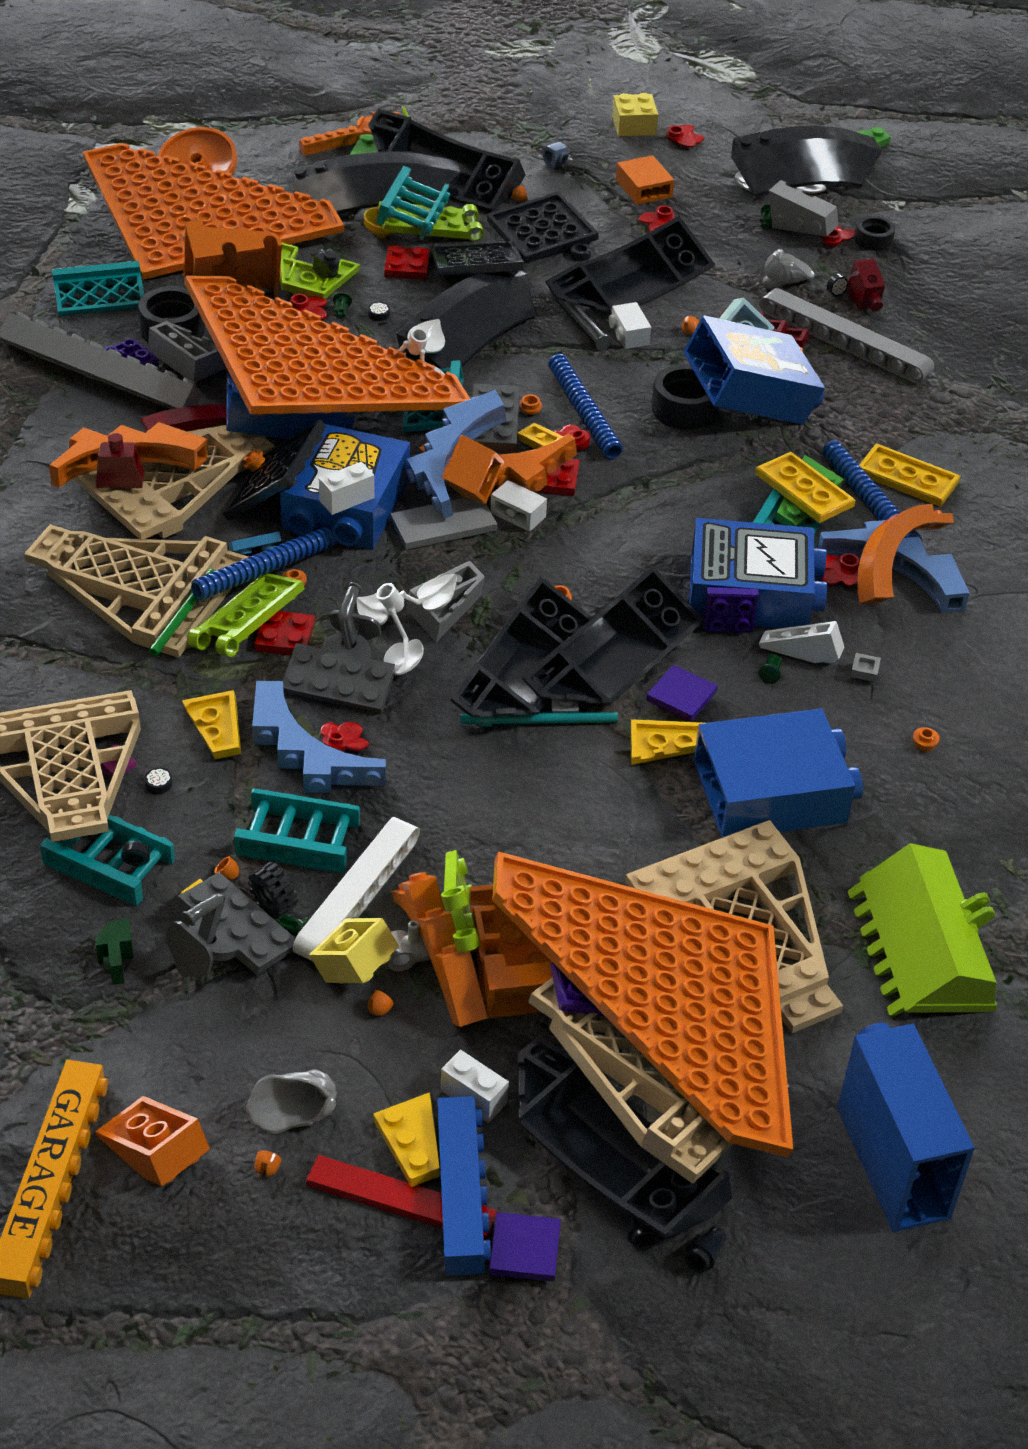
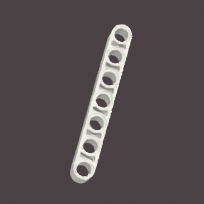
M392 817L299 932L293 944V952L312 961L309 954L344 919L358 918L412 850L418 840L420 829L396 817Z

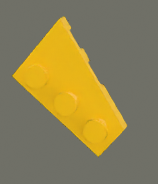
M234 690L182 700L185 710L214 759L241 754L237 703Z
M631 720V765L694 753L698 725L703 723Z
M430 1092L373 1113L375 1125L411 1187L440 1176Z

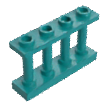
M403 166L380 205L376 223L384 225L387 218L397 219L421 229L419 239L424 240L426 234H431L433 226L436 225L439 215L442 214L444 206L449 200L450 193L447 192L449 185L445 184L440 192L415 182L409 177L411 168ZM408 188L425 194L427 196H430L432 198H435L437 200L435 202L433 200L415 194L411 191H408ZM400 199H408L422 206L430 208L431 211L425 210L423 208H420L418 206H415ZM400 208L402 210L425 218L426 220L422 221L420 219H417L395 209Z
M252 789V810L256 812L249 830L237 828L235 832V855L345 873L347 852L346 847L342 846L348 827L359 828V806L269 790ZM267 813L283 816L276 835L260 832ZM294 818L310 820L303 839L287 837ZM321 822L337 825L330 844L314 842Z
M109 815L107 819L109 832L101 833L85 853H79L71 849L81 837L63 840L62 842H51L50 839L46 838L40 844L43 864L136 907L143 900L141 880L158 860L168 864H172L175 861L174 845L168 839L154 835L142 827H136L112 815ZM112 838L124 844L131 841L142 842L151 849L149 862L138 866L132 874H125L118 870L124 863L121 859L122 848L108 864H103L94 859Z

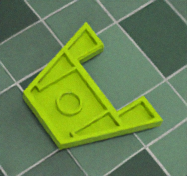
M282 243L280 266L281 290L292 294H304L307 297L315 296L326 299L359 271L360 264L340 259L338 275L334 278L322 277L312 269L313 264L296 260L298 247Z

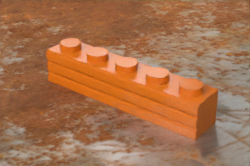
M349 126L348 128H340L336 131H327L324 134L299 139V151L304 156L355 144L360 138V131L356 126Z

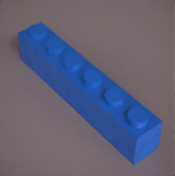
M475 1096L437 1098L445 1276L485 1274L484 1260H491L490 1240H483V1233L489 1232L488 1212L482 1213L481 1205H487V1187L480 1186V1179H486L485 1159L479 1160L478 1153H484L483 1134H477V1128L482 1127V1109H475Z

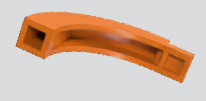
M922 504L909 508L881 523L869 537L861 555L858 568L859 604H880L894 598L892 567L900 542L912 530H939L954 523L953 514L942 513L941 510L934 511L933 504Z

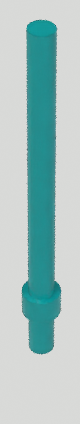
M617 712L539 713L537 715L470 717L467 714H460V724H481V727H492V724L618 722Z

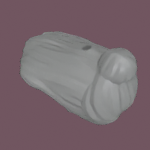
M777 249L765 262L766 276L763 278V284L766 289H774L781 285L813 279L815 274L803 261H800L793 255L784 253L782 249Z
M316 1069L307 1072L268 1075L262 1077L256 1083L246 1105V1112L249 1114V1118L254 1125H258L261 1130L270 1134H279L295 1127L312 1126L329 1116L335 1109L336 1086L326 1073Z

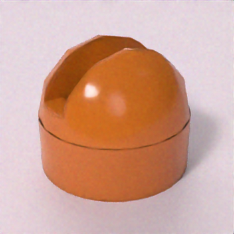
M524 185L517 186L512 191V197L515 201L519 203L528 201Z
M693 316L685 317L682 322L683 333L686 335L693 334L700 321Z
M228 856L216 866L214 873L220 872L231 881L238 877L239 866Z
M375 990L367 1003L369 1012L377 1016L385 1015L394 1005L392 999L379 990Z
M258 1151L254 1161L255 1171L260 1176L265 1171L266 1177H271L278 1171L282 1159L273 1152Z

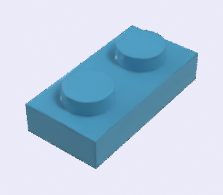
M279 532L231 541L228 543L229 551L246 555L252 553V548L261 547V551H265L275 547V543L280 542L281 537Z

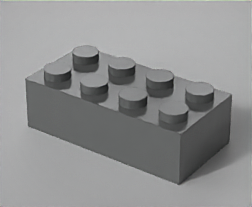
M474 384L473 398L496 390L504 404L507 420L489 429L474 441L495 451L499 455L516 453L519 386Z

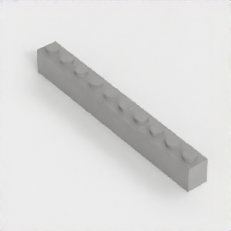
M8 312L0 329V339L11 346L169 409L196 406L202 395V392L195 387L197 383L188 378H184L182 381L177 379L178 376L170 371L165 370L162 373L158 371L159 368L150 363H146L144 366L140 364L138 359L128 355L127 358L121 357L122 354L114 349L109 348L106 351L102 345L93 341L88 344L84 342L85 339L76 334L68 336L66 331L58 327L50 329L48 324L40 320L32 322L30 317L22 313L15 315Z

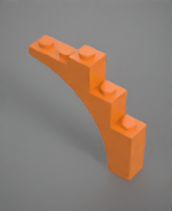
M160 422L146 433L120 425L110 433L121 434L123 442L135 443L141 462L171 464L196 470L208 459L206 438ZM84 427L73 435L69 442L70 448L50 464L51 485L60 488L70 480L97 469L100 444L108 442V436Z
M567 434L555 442L537 449L499 455L505 463L491 493H494L507 480L534 493L540 491L547 485V475L553 473L557 468L577 455L575 438ZM424 445L419 447L420 454L426 452Z
M426 872L410 875V881L398 884L399 889L391 891L394 902L400 905L407 913L411 921L419 923V935L438 977L452 1024L461 1027L488 1018L470 951L458 952L453 939V935L456 933L451 912L444 909L436 876L426 875Z

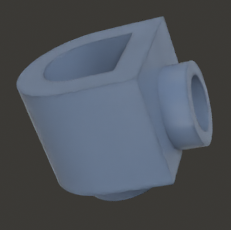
M556 142L543 148V160L548 166L556 169L565 165L569 155L566 145Z

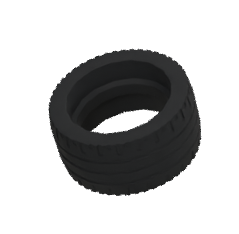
M165 286L153 289L144 294L138 303L139 329L147 343L149 340V328L165 321L190 330L191 335L200 339L205 332V324L187 288ZM179 316V318L166 319L164 317Z
M672 365L662 369L655 377L651 404L652 412L660 422L670 427L692 430L707 426L715 419L719 407L712 404L691 365ZM683 394L691 395L697 398L682 399L673 395Z

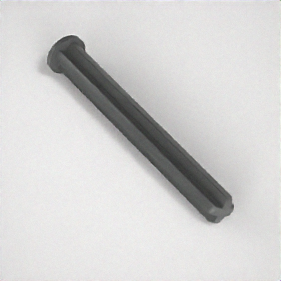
M557 300L592 338L599 351L606 350L611 345V337L606 334L604 335L577 304Z

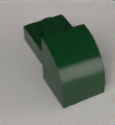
M129 918L110 922L100 930L96 938L98 964L104 963L105 974L111 973L113 985L125 983L122 960L134 959Z

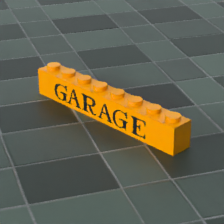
M66 1059L0 1238L1 1295L30 1299L33 1288L38 1287L40 1284L43 1259L49 1257L52 1249L51 1236L53 1231L58 1230L60 1227L63 1202H68L71 1195V1179L80 1170V1154L82 1148L86 1149L90 1140L89 1128L92 1122L97 1121L100 1097H105L107 1093L108 1078H104L103 1065Z

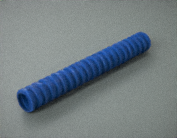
M563 354L552 356L549 359L548 367L593 436V439L607 459L617 458L622 453L623 446L614 434V431L598 409L566 356Z
M832 440L824 445L822 449L823 456L879 521L887 520L901 513L874 481L870 479L862 467L855 462V459L851 457L839 441ZM916 530L910 531L904 537H920L921 539V535Z
M322 527L314 532L312 531L279 546L245 558L242 561L240 560L230 566L193 579L191 582L192 593L198 600L202 601L212 597V595L224 592L237 585L331 548L335 541L329 528Z

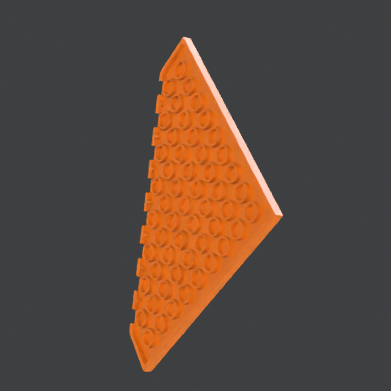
M124 143L83 151V158L133 261H139L142 279L154 278L183 270L184 224L189 221L202 220L204 227L273 232L280 237L282 243L289 245L344 232L343 222L331 202L326 199L317 201L311 199V195L297 191L292 194L285 192L283 187L269 184L268 187L263 186L254 179L247 177L238 179L232 177V173L218 169L215 172L206 170V166L193 162L189 165L184 164L178 158L167 155L164 158L155 155V152L142 148L139 150L130 149L129 145Z
M185 276L184 284L250 414L283 415L286 413L308 414L321 412L438 411L470 399L456 375L446 372L444 375L435 371V366L420 359L414 362L405 358L406 353L389 347L388 350L377 345L378 341L361 334L357 337L350 334L349 328L332 322L331 325L320 320L321 316L304 310L302 313L293 309V304L278 297L275 300L264 296V291L250 285L245 288L236 284L237 280L230 276Z
M498 852L494 860L492 900L728 1143L789 1157L793 1151L774 926Z

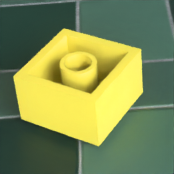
M652 94L614 95L612 117L618 136L657 135L658 112Z
M347 918L309 956L326 983L363 984L373 977V973L380 965L390 960L391 954L399 945L383 918Z

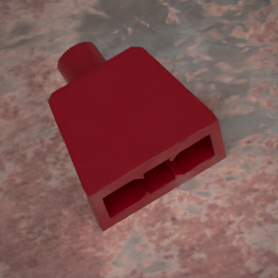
M874 258L854 261L846 292L858 309H871L873 312L879 311L883 307L881 299L885 283Z
M119 433L110 434L108 442L100 444L96 488H143L145 471L136 444L133 442H123V436Z

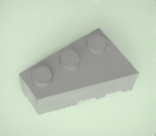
M782 180L769 190L772 228L828 236L838 226L837 206L816 196L812 198L804 194L803 190L799 188L793 189L787 186L786 182Z
M168 321L149 328L148 351L185 378L197 382L227 368L216 345L210 343V338L205 336L202 339L191 335L190 330Z
M470 560L437 576L440 577L453 573L457 576L453 597L447 605L435 611H427L422 604L416 605L410 601L407 602L406 610L436 643L481 596L485 576ZM423 584L409 590V596L419 599L417 591Z

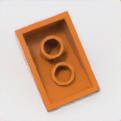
M142 1096L95 1131L99 1139L143 1178L160 1186L173 1181L176 1175L189 1165L196 1163L203 1154L210 1150L197 1118L145 1096Z

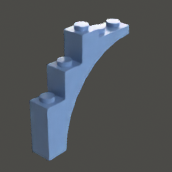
M496 390L444 408L445 419L442 420L443 427L425 434L427 444H424L426 452L407 459L409 469H406V474L409 482H414L418 491L425 489L427 495H432L433 507L435 511L440 510L444 519L453 516L447 493L448 483L442 479V476L460 436L463 435L475 440L489 429L507 421L504 404Z
M886 520L864 522L863 529L821 532L818 548L826 549V555L841 557L843 554L851 553L861 559L869 537ZM920 537L903 538L897 548L892 569L910 578L923 588L934 600L941 613L965 611L970 593L952 554L928 556Z
M256 681L252 723L253 745H278V768L303 769L304 793H331V785L386 786V759L352 755L323 744L309 735L290 713L284 698L283 681Z

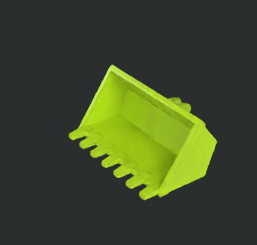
M910 843L874 869L867 871L859 877L861 882L850 888L848 895L852 900L866 895L867 900L854 909L855 915L858 918H862L872 913L873 920L861 927L862 936L869 937L875 933H879L880 939L867 947L868 954L874 957L885 952L887 956L886 959L874 966V972L877 976H882L892 971L894 977L883 984L880 990L884 996H889L899 991L901 997L887 1007L890 1016L894 1017L903 1012L997 1011L995 1001L996 980L978 935V929L990 922L996 915L993 907H987V904L990 902L987 893L981 892L969 899H964L946 851Z

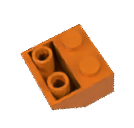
M461 435L454 447L449 463L444 469L442 479L463 498L486 504L505 461L495 451Z

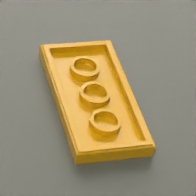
M875 444L859 464L873 481L939 507L943 505L958 485L961 477L958 474L879 444Z
M792 452L756 467L755 474L818 523L855 506L856 500Z

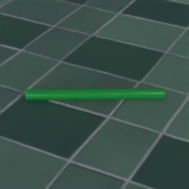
M209 569V570L206 572V574L211 573V572H213V571H215V570H214V569ZM193 593L189 595L150 647L149 653L152 656H158L198 602Z

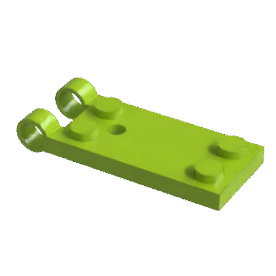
M379 201L378 211H379L380 205H381V203H382L381 201ZM467 204L462 209L452 206L444 207L436 225L433 226L431 234H426V236L470 239L471 241L481 240L484 236L482 225L476 222L479 218L477 207L473 204ZM415 205L425 210L431 211L430 208H427L425 206ZM400 208L395 209L397 211H400L422 221L426 220L425 218H422ZM468 212H475L472 216H465ZM387 218L384 225H382L383 232L420 235L422 231L417 227L394 218ZM474 229H479L478 233H470Z
M269 573L260 576L197 628H192L187 636L188 645L192 648L205 650L210 644L211 636L214 635L218 637L215 646L217 653L228 657L235 656L239 650V643L246 640L251 633L286 604L294 600L305 589L303 581Z
M457 850L446 853L444 892L441 894L445 910L451 911L456 933L453 935L456 949L458 952H467L477 948L480 942L469 907V888L472 887V884L467 885L464 875L468 874L465 859H459Z

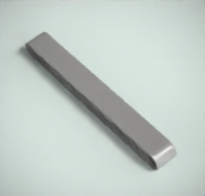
M774 288L759 301L760 310L765 312L766 315L777 320H786L787 324L794 328L808 329L809 335L913 383H920L934 370V363L928 356L781 289Z

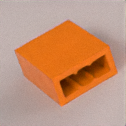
M653 155L617 163L616 181L636 205L673 197L674 179Z

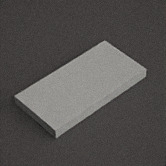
M466 498L450 501L453 516L445 519L440 510L435 511L433 504L390 513V520L405 550L496 531L497 523L486 504Z

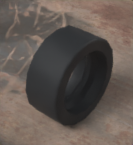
M866 216L858 221L854 238L856 243L863 248L884 250L893 244L896 228L889 219L880 216Z

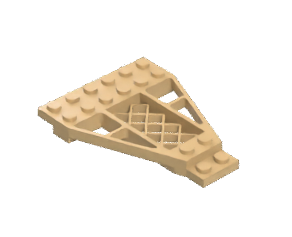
M226 425L188 431L207 439L208 454L212 455H208V459L203 464L209 465H200L196 470L171 464L142 462L145 471L144 480H152V482L144 481L143 488H96L97 469L86 472L73 480L141 541L155 534L164 539L184 530L183 523L232 477L246 470L243 467L245 462L243 459L250 451L254 450L256 452L261 450L264 454L275 446L261 435L226 431ZM191 494L195 496L181 510H177L170 504Z
M51 524L24 553L26 562L47 568L50 578L130 641L147 648L153 645L192 593L191 582L193 579L204 576L209 569L217 571L248 558V556L227 550L226 542L204 536L201 541L152 539L141 541L140 539L104 538L85 531H70ZM166 552L191 553L184 563L163 556ZM109 561L108 564H104V565H100V566H97V565H96L97 563H102V562ZM92 565L91 568L81 570L85 566ZM131 568V571L119 573V570ZM114 572V575L101 576L102 574ZM154 576L153 578L141 580V577ZM136 579V582L128 584L123 583L125 581ZM158 586L159 588L146 592L147 588ZM231 589L212 595V597L202 601L198 600L161 652L179 658L188 647L187 636L192 628H197L207 620ZM88 593L113 600V603L106 608ZM128 605L145 611L132 628L116 616L122 606Z
M132 690L0 713V754L21 752L23 750L28 751L29 761L26 763L0 766V781L50 833L51 842L109 832L107 819L141 730L139 712ZM118 733H129L123 746L106 749L96 748L94 738ZM59 745L66 746L64 749L57 748ZM76 750L81 752L79 755L73 754ZM48 755L53 756L51 760L45 759ZM119 760L106 792L100 764ZM63 761L69 762L67 766L61 765ZM79 767L85 768L82 772L76 770ZM51 772L58 773L54 777L49 776ZM33 777L38 804L13 778ZM66 778L73 779L70 783L64 781ZM83 783L89 785L86 789L80 787ZM55 788L61 790L58 794L52 792Z
M770 820L626 874L625 882L632 888L714 909V906L730 910L729 914L732 915L735 911L749 915L748 919L751 920L753 916L769 920V925H772L773 922L778 928H774V937L784 940L783 946L775 944L776 955H779L777 971L782 1021L791 1033L842 1013V1003L827 985L829 976L800 858ZM794 873L799 894L782 901L776 900L765 884ZM741 897L753 900L754 902L750 906L738 903L737 899ZM757 903H759L763 909L757 908ZM802 906L811 943L807 941L785 911ZM787 943H789L793 949L787 948ZM783 957L800 962L789 965L782 963Z
M553 977L531 993L528 1003L552 1019L549 1027L551 1032L642 1148L688 1181L694 1183L733 1145L728 1143L677 1089L669 1088L668 1084L671 1083L644 1055L639 1054V1050L627 1038L614 1037V1034L622 1033L606 1016H597L598 1013L583 1014L559 1010ZM593 1032L605 1033V1036H596ZM618 1049L629 1050L630 1054L619 1053ZM643 1066L654 1067L655 1071H645ZM601 1071L626 1088L618 1093ZM633 1095L640 1097L663 1115L646 1129L625 1101Z

